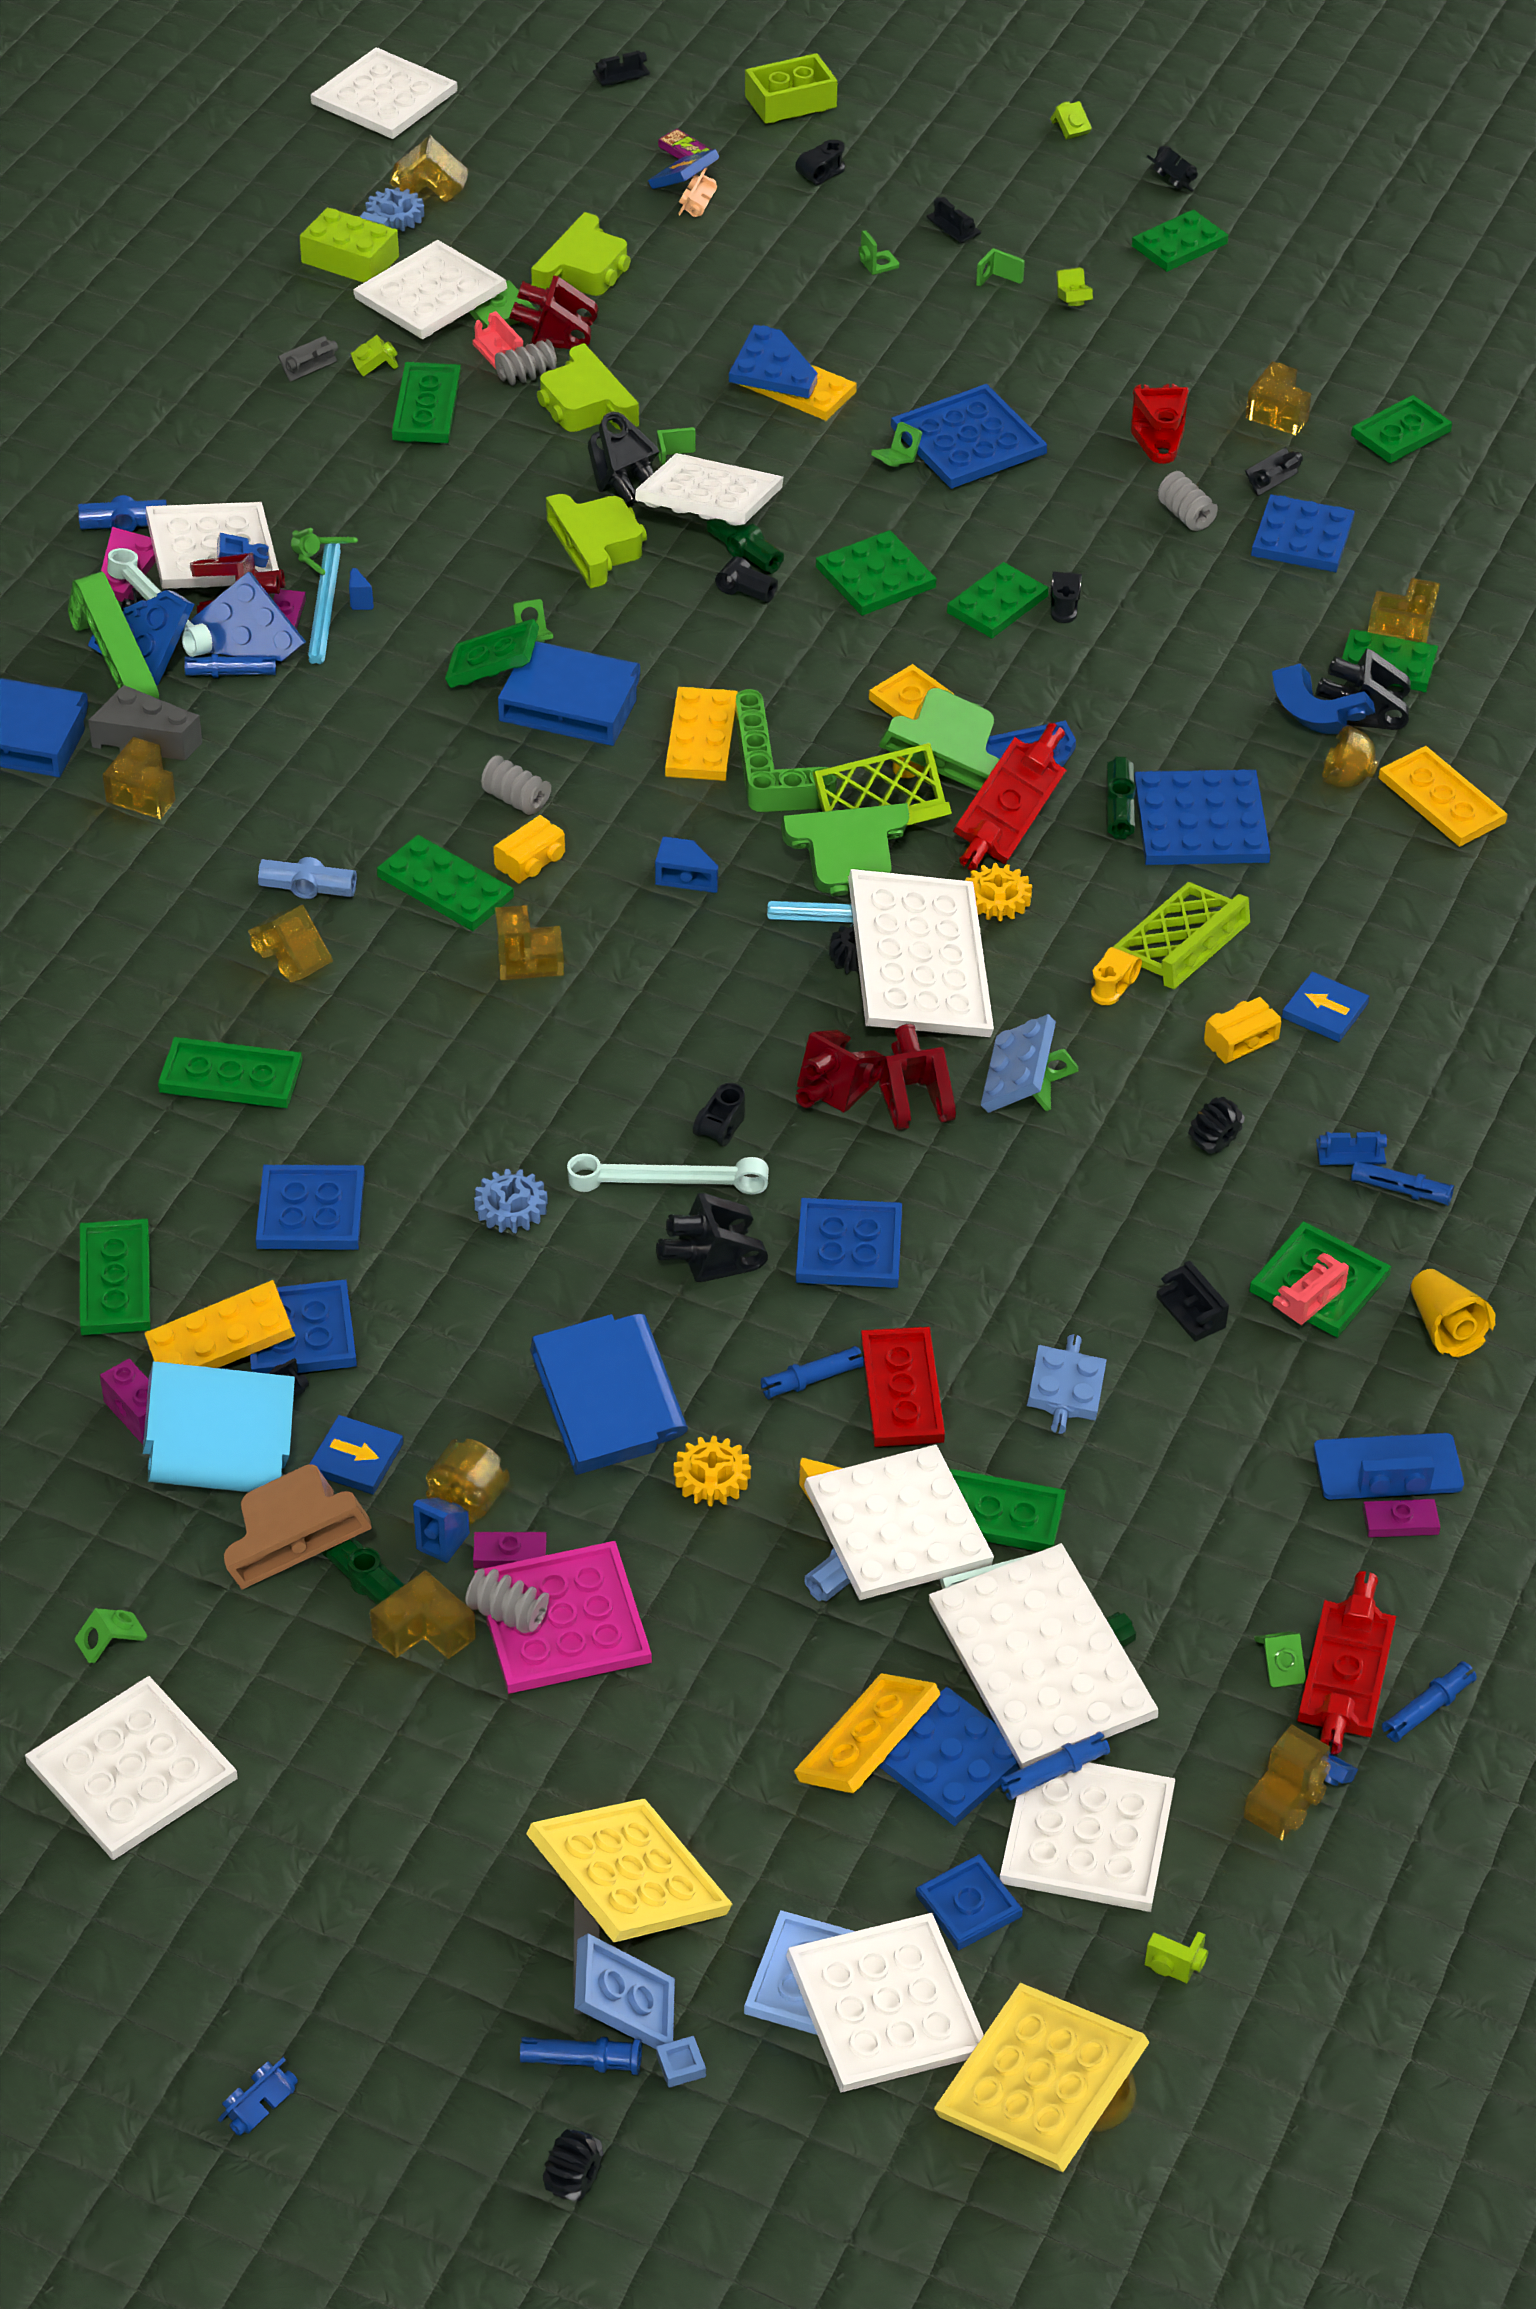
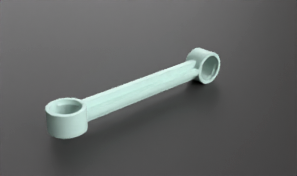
M125 548L111 550L108 554L107 572L110 576L117 579H126L146 600L156 597L161 592L137 567L138 555L134 551ZM188 620L181 634L184 650L190 657L209 653L212 650V637L209 629L204 624L193 625Z
M579 1154L569 1160L567 1171L569 1185L580 1192L592 1191L601 1182L725 1184L735 1185L740 1192L752 1195L759 1194L767 1188L769 1167L765 1161L756 1157L743 1158L737 1162L736 1166L600 1164L599 1159L594 1155ZM580 1170L593 1171L592 1174L586 1176L575 1174ZM754 1174L758 1175L759 1177H747L744 1175Z

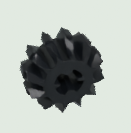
M853 922L849 928L840 925L839 931L832 933L829 946L830 960L834 961L836 969L844 968L846 975L851 971H856L859 974Z
M1224 1096L1221 1098L1216 1097L1209 1104H1204L1203 1109L1197 1112L1196 1118L1191 1121L1188 1134L1203 1151L1205 1150L1209 1154L1218 1153L1224 1147H1229L1230 1142L1236 1139L1237 1133L1242 1130L1245 1117L1234 1102L1226 1099Z
M566 2129L555 2140L554 2147L549 2151V2157L545 2163L546 2169L543 2173L545 2189L552 2192L554 2196L564 2200L566 2198L572 2201H580L584 2198L585 2194L591 2190L592 2183L597 2179V2172L601 2167L600 2160L603 2156L601 2141L584 2131Z

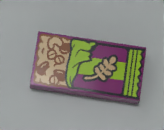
M675 129L658 139V147L678 159L712 150L679 129Z

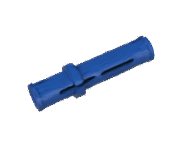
M212 654V657L185 656V676L212 675V678H219V675H276V657H218V654Z
M1359 1160L1355 1161L1351 1174V1181H1358L1412 1195V1199L1418 1201L1420 1198L1449 1206L1454 1192V1185L1426 1179V1175L1418 1173L1417 1176L1360 1162Z
M853 1346L850 1349L801 1366L798 1364L790 1365L786 1371L762 1377L760 1381L761 1388L773 1384L776 1385L763 1391L767 1399L791 1390L799 1392L804 1390L808 1384L863 1367L864 1359L862 1356L851 1361L849 1360V1358L861 1354L860 1349L857 1346Z
M1461 1661L1442 1678L1437 1677L1432 1680L1426 1691L1389 1720L1382 1723L1384 1732L1390 1728L1392 1729L1386 1736L1391 1741L1398 1742L1442 1705L1447 1706L1454 1702L1456 1694L1470 1683L1476 1681L1475 1671L1468 1676L1466 1675L1472 1667L1468 1663Z
M1098 1731L1096 1734L1073 1745L1068 1742L1061 1746L1062 1750L1012 1774L1001 1777V1788L1003 1792L1009 1791L1006 1793V1797L1012 1800L1069 1771L1076 1773L1082 1770V1765L1109 1754L1110 1747L1106 1739L1101 1742L1104 1735Z

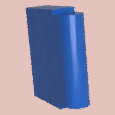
M536 641L530 662L521 668L513 669L498 697L499 721L614 746L637 700L636 687L640 677V664Z
M0 678V767L61 777L85 731L84 719L88 708L87 694L85 692Z
M610 1314L532 1337L530 1352L575 1475L654 1453L657 1444L674 1440L687 1432L688 1427L644 1314H635L614 1320L613 1315Z

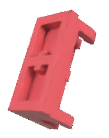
M495 311L489 313V325L487 328L482 329V322L480 320L476 321L473 345L496 369V353L502 352L505 354L506 350L512 349L515 351L517 347H523V339Z
M1326 1253L1320 1254L1317 1257L1318 1260L1325 1263L1329 1269L1317 1262L1313 1265L1312 1270L1290 1288L1287 1286L1279 1288L1278 1292L1281 1295H1277L1273 1299L1272 1305L1300 1325H1303L1346 1288L1349 1270L1347 1264L1340 1263Z

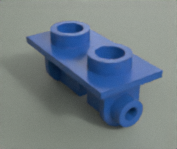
M1380 1131L1357 1132L1356 1138H1351L1350 1133L1325 1132V1135H1319V1139H1316L1320 1165H1354L1356 1160L1368 1164H1386L1384 1147L1387 1146L1386 1134H1380Z
M283 2057L274 2066L267 2061L250 2077L255 2083L245 2093L239 2087L222 2103L226 2110L218 2118V2121L221 2122L229 2116L232 2120L230 2127L238 2136H241L244 2132L249 2134L269 2114L260 2103L262 2099L272 2109H275L287 2096L295 2091L294 2086L298 2083L296 2076L290 2071L283 2073L279 2068L286 2059Z

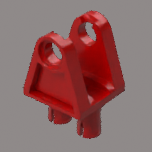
M1141 384L1133 389L1131 433L1153 462L1159 464L1170 463L1177 456L1185 430L1188 387H1178L1172 384V388H1170L1169 384H1166L1162 388H1150L1144 384V388H1142ZM1157 448L1168 449V453H1159Z

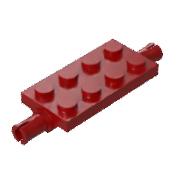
M1049 723L1039 740L1033 743H1024L1014 737L955 826L953 832L970 842L963 855L959 858L960 864L964 867L969 859L972 858L967 868L968 870H976L986 853L1006 864L1064 776L1066 769L1057 764L1053 757L1054 749L1065 735L1061 727H1059L1055 735H1052L1057 724Z
M1359 1571L1355 1575L1353 1592L1347 1600L1341 1603L1324 1600L1299 1710L1298 1722L1323 1727L1318 1748L1327 1753L1329 1742H1333L1331 1754H1339L1342 1751L1345 1732L1370 1738L1372 1735L1396 1616L1382 1613L1377 1608L1374 1595L1378 1585V1577L1371 1572L1368 1583H1364L1366 1571Z

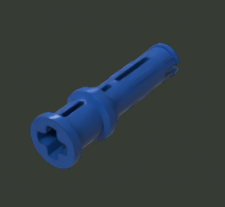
M522 2037L520 2045L521 2063L579 2065L594 2067L595 2071L599 2073H606L607 2069L631 2071L632 2075L638 2076L640 2074L642 2061L641 2039H634L633 2043L609 2041L608 2037L597 2038L596 2042Z

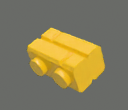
M539 815L493 846L494 865L505 875L508 874L512 880L519 884L528 877L538 875L541 869L550 862H556L561 859L565 853V834L562 829L554 824L551 825L549 820Z
M1261 997L1249 1002L1242 1001L1234 1009L1223 1014L1216 1013L1206 1021L1204 1041L1213 1052H1216V1055L1223 1063L1227 1064L1278 1040L1282 1022L1281 1017L1272 1008L1269 1009V1005Z

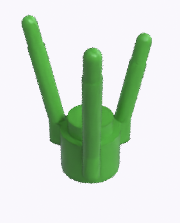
M306 528L301 531H293L291 547L299 555L298 559L300 562H305L319 574L325 575V570L310 558V556L318 552L320 544L357 543L358 539L356 537H319L313 534L312 528Z

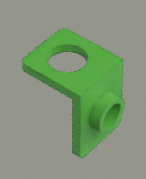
M866 230L861 232V246L858 250L859 257L872 275L899 268V262L889 250L877 252V243ZM877 259H887L889 261L886 265H879L876 262Z
M992 248L977 265L976 285L981 287L992 274L1020 284L1024 279L1025 261ZM987 264V269H986L985 273L983 274L985 265Z
M899 422L891 448L872 450L871 455L882 460L884 464L893 467H899L900 464L913 463L922 431L904 422ZM904 432H909L912 436L913 441L909 448H905L901 442Z
M694 427L657 430V448L659 449L657 455L660 467L666 463V455L695 452L696 432Z
M541 599L513 604L515 624L523 622L521 613L525 608L533 607L537 611L536 622L540 627L536 641L545 643V640L553 638V633L546 628Z
M1065 1049L1049 1053L1041 1092L1033 1094L1045 1111L1051 1110V1082L1078 1072V1065ZM1054 1060H1061L1066 1063V1067L1061 1070H1053L1048 1067V1064Z
M95 1608L76 1635L75 1642L88 1663H95L112 1638L145 1641L148 1635L132 1612ZM95 1628L98 1632V1642L91 1649L88 1644V1636L90 1631Z
M1286 1631L1254 1636L1255 1642L1264 1644L1268 1679L1271 1687L1306 1682L1300 1633Z

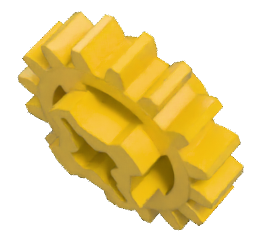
M993 863L991 869L982 865L981 872L972 870L971 878L966 877L965 881L973 882L978 915L985 913L986 920L991 919L992 916H997L998 921H1002L1003 916L1006 915L1010 919H1015V912L1024 914L1025 907H1030L1032 884H1029L1028 876L1021 877L1020 869L1010 871V865L1008 864L1004 868H999L997 863Z
M712 1436L710 1442H705L702 1437H698V1445L694 1446L691 1443H686L685 1452L678 1451L677 1462H674L676 1488L682 1487V1496L687 1497L693 1494L694 1503L696 1504L702 1499H706L708 1506H712L714 1500L719 1499L723 1505H726L728 1496L737 1500L739 1498V1489L747 1490L748 1480L751 1479L748 1454H742V1446L740 1444L733 1448L730 1447L729 1438L719 1443L716 1436Z

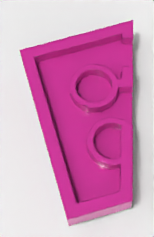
M112 527L101 571L106 575L117 601L122 602L124 598L127 599L129 597L131 589L134 587L126 579H117L108 574L109 552L117 548L134 551L138 555L137 567L145 575L156 563L151 537Z

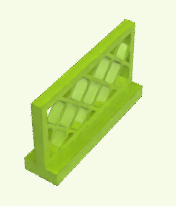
M930 743L812 772L822 812L832 811L836 803L847 809L859 808L865 795L878 802L879 806L891 805L887 800L893 789L896 788L908 796L905 802L908 804L909 810L907 826L952 814L949 802H945ZM923 751L927 764L921 773L909 766L908 763L914 753ZM906 756L904 761H901L898 757ZM886 760H891L901 766L893 780L879 772ZM874 763H878V764L876 765L875 769L872 768V767L869 766V765H870V764H874ZM858 767H862L872 773L865 787L850 779ZM849 770L846 776L840 773ZM904 770L918 777L912 791L897 783ZM833 774L843 781L835 795L825 789L822 776ZM875 777L890 785L883 799L869 791ZM923 781L933 787L936 799L925 801L915 795ZM847 784L861 792L854 806L839 798ZM828 797L832 799L830 804L828 801ZM912 800L918 802V804L910 805Z
M1187 882L1113 947L1140 957L1142 959V968L1163 976L1164 986L1175 989L1250 923L1249 898L1237 894L1233 899ZM1190 894L1200 898V900L1183 902ZM1222 907L1219 911H1208V908ZM1204 910V913L1186 915V911ZM1168 913H1182V916L1164 918ZM1204 923L1200 928L1190 929L1189 927L1190 924ZM1185 926V930L1167 932L1168 927ZM1160 928L1163 930V933L1145 935L1148 930ZM1186 939L1181 944L1170 945V941ZM1161 942L1166 943V946L1164 947H1156L1149 949L1147 945ZM1143 945L1144 948L1142 950H1128L1131 946ZM1166 956L1162 960V963L1150 959L1154 957Z

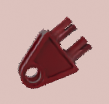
M553 275L550 286L546 289L522 281L517 298L539 305L540 308L536 310L514 302L509 319L532 326L534 332L530 344L535 345L538 341L546 342L547 339L551 341L554 348L571 349L583 343L587 346L590 344L592 330L589 326L596 320L599 310L597 304L592 299L556 275ZM586 309L592 315L582 317L577 313V310ZM579 330L584 333L585 338H575L571 331Z
M253 552L197 560L190 563V570L194 577L235 576V581H237L247 572H251L268 594H279L280 588L285 587L283 569L258 572L255 569ZM213 600L199 602L200 605H196L197 614Z
M905 1024L895 1029V1035L898 1040L891 1044L894 1055L886 1056L879 1081L882 1096L896 1130L909 1128L908 1121H911L905 1085L917 1083L919 1085H926L940 1122L953 1121L956 1118L955 1101L944 1048L920 1049L915 1031L916 1028L913 1024Z
M839 1030L810 1033L797 1087H799L797 1090L799 1094H796L797 1102L802 1107L809 1108L822 1100L841 1112H846L880 1080L886 1056L875 1050L861 1052L845 1050L846 1044L851 1040V1037Z

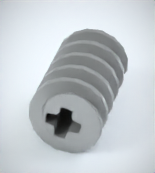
M548 339L546 342L538 341L535 345L527 344L525 348L521 346L517 347L515 351L510 349L506 350L505 354L499 352L495 355V366L500 380L504 382L507 379L511 386L516 384V376L521 383L526 382V373H528L531 380H535L537 370L542 375L546 372V368L549 371L556 369L557 364L554 347Z
M1171 472L1161 482L1158 489L1159 501L1190 530H1203L1214 521L1218 511L1217 504L1212 503V499L1205 495L1197 485L1192 483L1183 472Z
M499 755L493 756L489 760L482 774L481 783L485 792L493 794L494 797L502 799L507 804H512L514 808L522 810L523 813L528 815L535 814L541 810L551 794V784L548 781L542 782L541 777L533 776L530 771H523L522 767L514 766L509 760L504 761L503 757Z
M479 1569L473 1576L465 1597L466 1606L471 1610L478 1609L484 1616L491 1615L497 1622L504 1621V1624L508 1627L516 1626V1629L521 1633L535 1631L545 1616L549 1594L543 1592L536 1600V1587H529L525 1594H523V1581H517L511 1588L512 1578L510 1575H504L500 1582H498L499 1571L497 1569H492L487 1576H485V1569Z

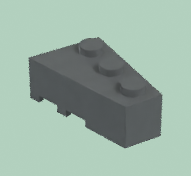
M125 685L88 720L92 748L101 749L103 745L119 747L121 752L129 753L131 749L147 751L149 756L185 761L202 744L199 715Z

